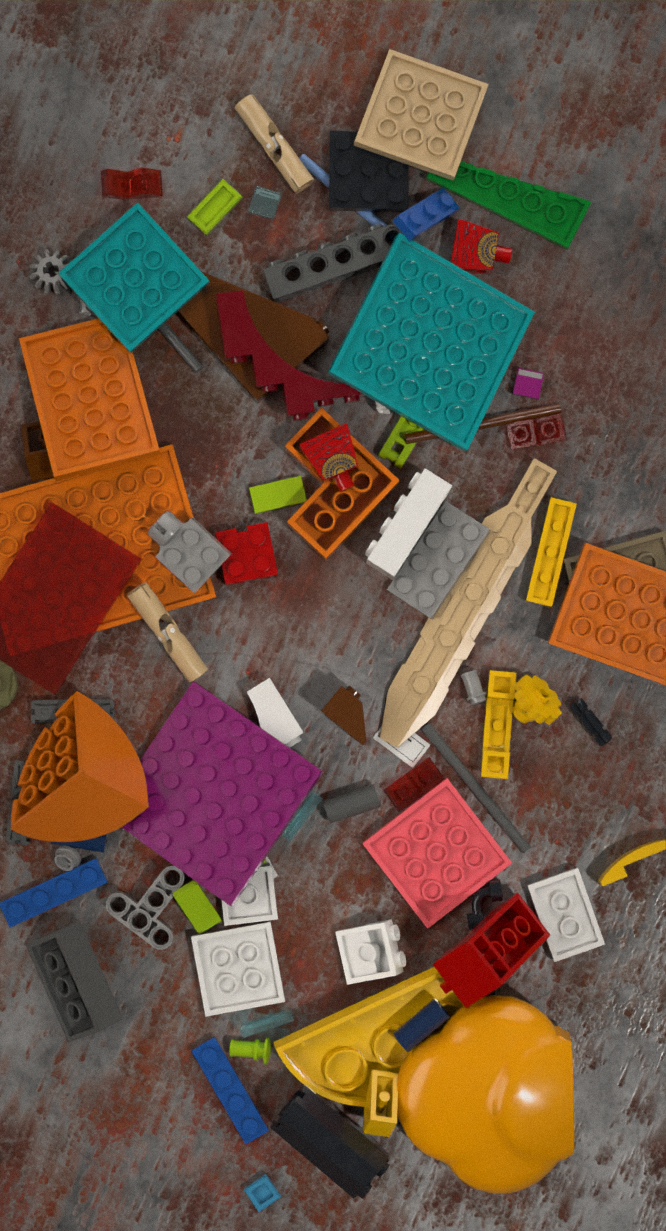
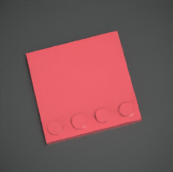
M445 778L362 842L427 929L512 864L448 778Z

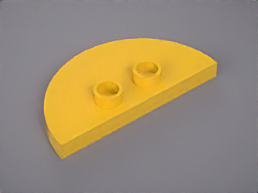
M432 967L274 1041V1046L289 1071L311 1090L338 1103L364 1107L371 1071L378 1070L398 1073L405 1057L409 1053L400 1045L393 1033L434 998L441 1003L450 1016L463 1004L453 991L445 994L440 987V984L445 980L435 967ZM446 1020L443 1024H441L436 1030H434L432 1033H434V1032H436V1031L442 1029L443 1026L445 1025V1023L447 1022V1020Z

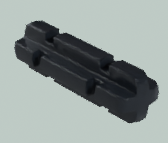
M582 698L576 700L571 704L570 709L575 715L578 714L580 716L578 718L590 735L594 734V740L597 744L604 746L612 739V736L607 729L603 730V724L593 711L586 708L588 705Z

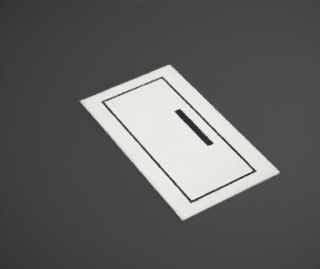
M382 726L373 737L412 768H414L430 746L428 742L414 733L396 748L380 738Z

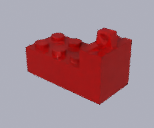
M517 892L496 906L463 940L447 950L432 964L445 980L440 984L441 989L445 994L453 991L466 1008L501 987L548 939L550 933Z

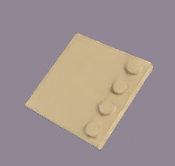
M389 49L354 141V146L454 181L489 84Z

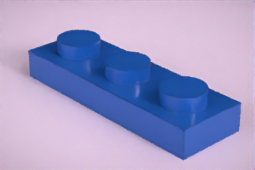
M442 188L399 214L393 222L405 237L412 241L454 215L460 207L453 200L452 196Z

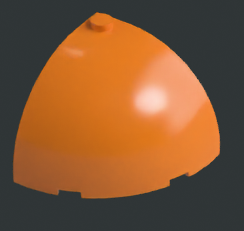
M76 691L55 713L58 718L50 729L46 727L43 729L21 772L17 784L21 787L19 798L13 800L11 813V830L21 835L51 842H75L93 839L123 827L149 807L144 770L130 740L104 709L90 698Z

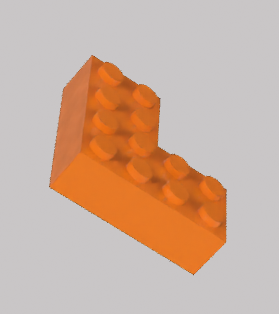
M321 407L285 445V450L322 484L287 521V525L327 561L393 491L400 480L350 434L358 463V468L349 472L355 486L340 493L334 479L323 483L302 453L299 445L341 426Z

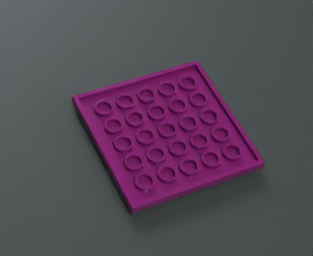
M193 681L140 759L146 778L149 807L122 828L229 906H234L324 771Z

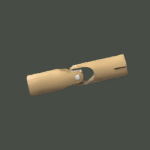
M250 94L238 102L234 107L258 142L262 144L265 152L293 191L297 194L309 187L314 182V178L283 135L280 134L278 128L256 97ZM278 149H281V156L276 153Z
M147 582L140 584L127 594L131 603L158 640L163 643L167 653L188 682L194 681L208 670V667L188 639L179 631L177 624ZM159 619L164 620L167 625L160 628Z

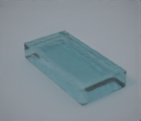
M313 793L283 832V837L291 841L323 798L317 793Z
M289 1008L241 1025L240 1031L242 1037L245 1038L293 1022L295 1018L292 1009Z

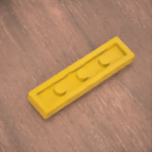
M550 498L525 601L552 607L577 503Z

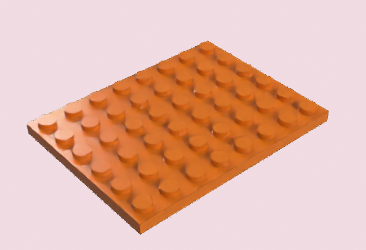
M173 444L160 447V455L56 482L52 478L0 493V621L11 657L143 619L127 597V594L144 582L148 583L167 612L217 598L211 576L197 592L193 593L155 557L160 551V546L148 535L149 528L167 511L173 513L181 522L185 523L193 517Z

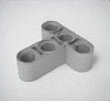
M174 865L167 866L139 902L129 894L118 891L108 897L106 909L110 915L152 947L158 950L166 949L174 940V931L159 918V915L174 897L172 893L184 884L186 874ZM169 870H175L180 874L178 884L172 885L167 882L166 873ZM154 891L160 892L164 897V902L160 906H154L150 902V894ZM122 897L126 902L125 910L116 911L112 906L113 898ZM142 913L147 917L148 921L145 927H137L134 924L133 917L135 914ZM162 929L168 933L169 940L167 943L160 944L155 940L154 936L157 930Z

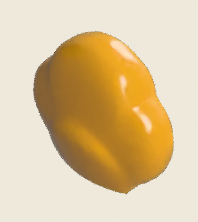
M485 996L467 1008L464 1005L461 1006L450 1016L442 1029L428 1035L405 1057L398 1072L397 1116L403 1130L421 1152L447 1164L450 1170L468 1186L493 1194L517 1192L536 1184L559 1161L565 1160L574 1154V1085L570 1034L561 1027L555 1026L534 1005L510 996Z

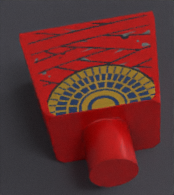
M458 219L451 263L470 274H491L494 261L510 264L512 248L497 246L498 232Z
M347 423L299 444L302 453L323 483L334 479L340 493L355 486L349 472L357 469L358 463Z

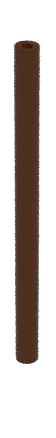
M557 403L483 418L478 430L561 414V407ZM427 430L404 434L406 444L439 438Z

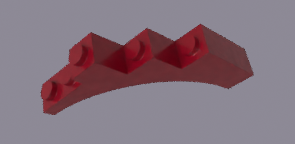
M243 290L216 294L215 300L224 361L230 360L231 364H242L247 362L246 358H251L255 389L262 388V393L278 391V386H282L286 417H293V421L309 419L308 414L315 412L314 403H318V407L334 405L333 400L344 399V403L359 402L360 397L364 396V394L344 383H334L309 376L280 358L257 331L249 314Z

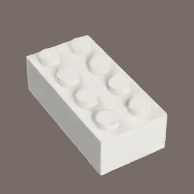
M424 469L422 474L416 472L408 486L411 490L408 496L402 494L394 507V511L397 512L393 519L388 517L379 532L382 534V537L378 542L373 540L365 552V555L368 557L366 564L392 580L396 577L452 488L451 484L427 469Z

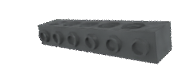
M394 222L385 227L382 224H378L368 228V233L359 236L357 233L349 234L342 238V242L334 245L332 242L321 244L317 247V251L311 253L301 251L294 254L291 260L283 262L280 259L267 264L268 268L263 269L274 302L279 303L381 267L391 247L386 242L387 237L392 234L403 233ZM421 235L413 239V241L424 246ZM364 244H373L376 247L374 253L370 255L362 253L361 247ZM341 252H346L351 258L347 263L341 264L337 262L336 256ZM315 261H322L326 266L322 272H314L311 269V265ZM290 270H298L301 273L296 281H289L286 278V274Z

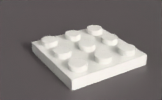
M271 921L191 936L205 1017L285 1002Z

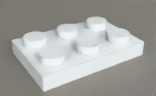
M578 868L527 885L538 919L550 933L546 942L554 962L605 945Z

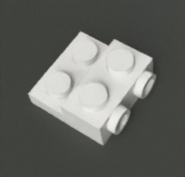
M392 919L335 932L347 985L396 976L404 972L403 967L406 966V957L404 952L398 949L397 941L400 940V931L397 925H393Z

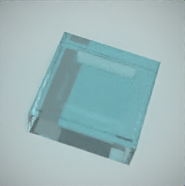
M256 186L248 210L249 213L274 220L282 193Z

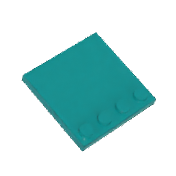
M136 203L58 273L130 353L210 283L209 279L139 203Z

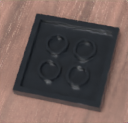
M330 131V211L402 213L409 209V165L354 146L358 131Z

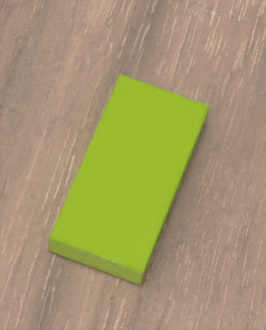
M222 179L187 216V219L204 235L208 236L243 198L231 185Z
M301 476L249 488L255 514L302 504L307 501Z
M195 880L172 893L198 934L203 933L222 921L220 915Z

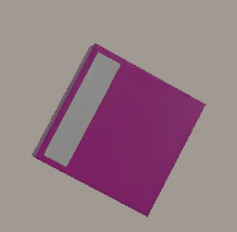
M518 368L512 395L539 400L544 373Z

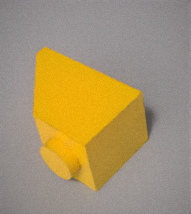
M371 1071L364 1106L363 1134L390 1137L397 1124V1081L399 1073Z

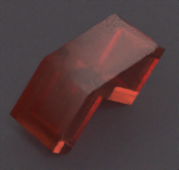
M140 167L128 172L113 169L101 171L102 197L129 200L163 196L161 170Z

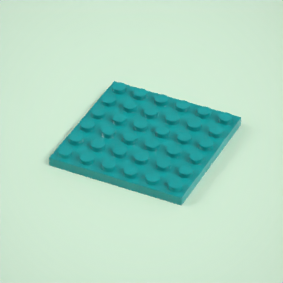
M398 233L327 374L462 451H467L535 312L413 240L409 241L405 235Z

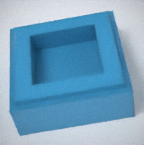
M267 1173L244 1188L245 1193L258 1212L281 1198V1194Z

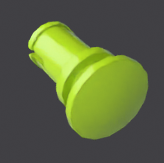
M270 1037L265 1039V1043L261 1042L260 1039H255V1042L232 1039L229 1050L230 1057L253 1058L254 1061L263 1059L264 1064L267 1065L271 1056Z

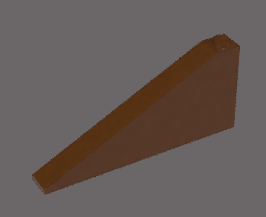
M205 272L202 273L209 279L210 283L177 312L257 404L271 392L262 393V388L255 389L251 358H246L247 362L242 364H231L230 360L224 361L215 300L216 294L243 290L249 314L257 331L268 346L295 369L300 368L329 342L327 334L330 331L320 320L315 322L310 316Z

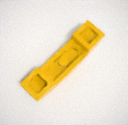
M489 671L481 777L508 780L512 708L515 698L514 684L516 683V673Z
M666 839L640 845L623 854L602 873L598 879L599 885L603 887L627 877L624 866L665 850Z

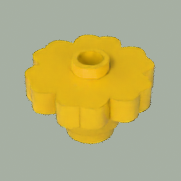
M526 674L514 684L517 692L514 693L516 701L512 711L520 722L528 723L535 720L539 724L545 722L550 725L562 714L559 709L561 702L556 692L549 689L546 681L536 675L531 678Z

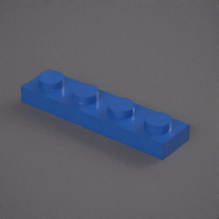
M95 858L71 871H67L0 902V908L9 927H13L108 883V880L98 858Z
M214 1036L192 1049L193 1055L244 1143L248 1144L268 1132L267 1124L217 1038Z

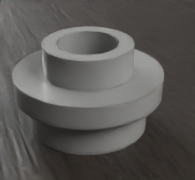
M60 846L55 852L54 861L60 869L71 871L78 867L81 857L75 848Z

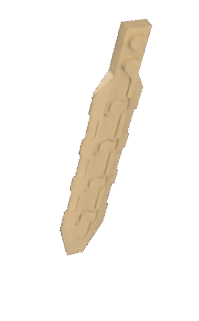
M534 458L508 505L487 516L482 522V525L489 528L491 532L434 618H428L420 632L421 637L406 663L402 664L388 689L380 734L382 740L398 748L435 716L449 691L448 687L463 660H466L475 645L474 640L489 614L495 610L501 599L500 594L532 544L531 517L557 473L553 468Z

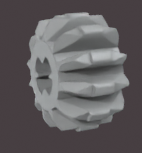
M47 249L44 250L45 258L42 259L38 254L35 256L39 264H30V268L36 271L30 275V279L37 280L35 287L37 289L44 287L45 294L48 295L53 288L58 295L60 294L59 286L62 285L66 290L69 288L58 273L68 265L67 263L70 258L68 255H63L60 258V251L57 249L54 251L53 256H51ZM51 267H54L56 270V276L50 277V275L46 273L50 272L48 269Z

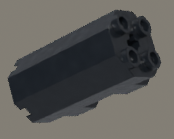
M303 1085V1092L298 1090L279 1112L280 1118L277 1121L274 1120L270 1128L353 1199L356 1196H359L361 1199L364 1198L372 1188L371 1182L376 1175L380 1178L390 1166L388 1164L389 1153L377 1144L371 1135L363 1134V1129L360 1126H356L338 1111L335 1105L327 1098L317 1094L308 1086Z

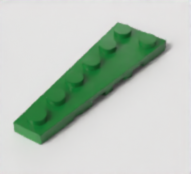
M462 161L454 181L430 172L426 177L427 181L568 250L591 205L589 200L563 192H555L546 189L544 186L529 184L520 181L518 178L503 176L495 173V171L478 168Z

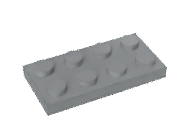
M445 501L387 590L430 619H433L491 530Z

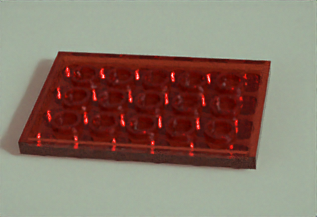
M51 502L0 581V660L56 695L142 559Z

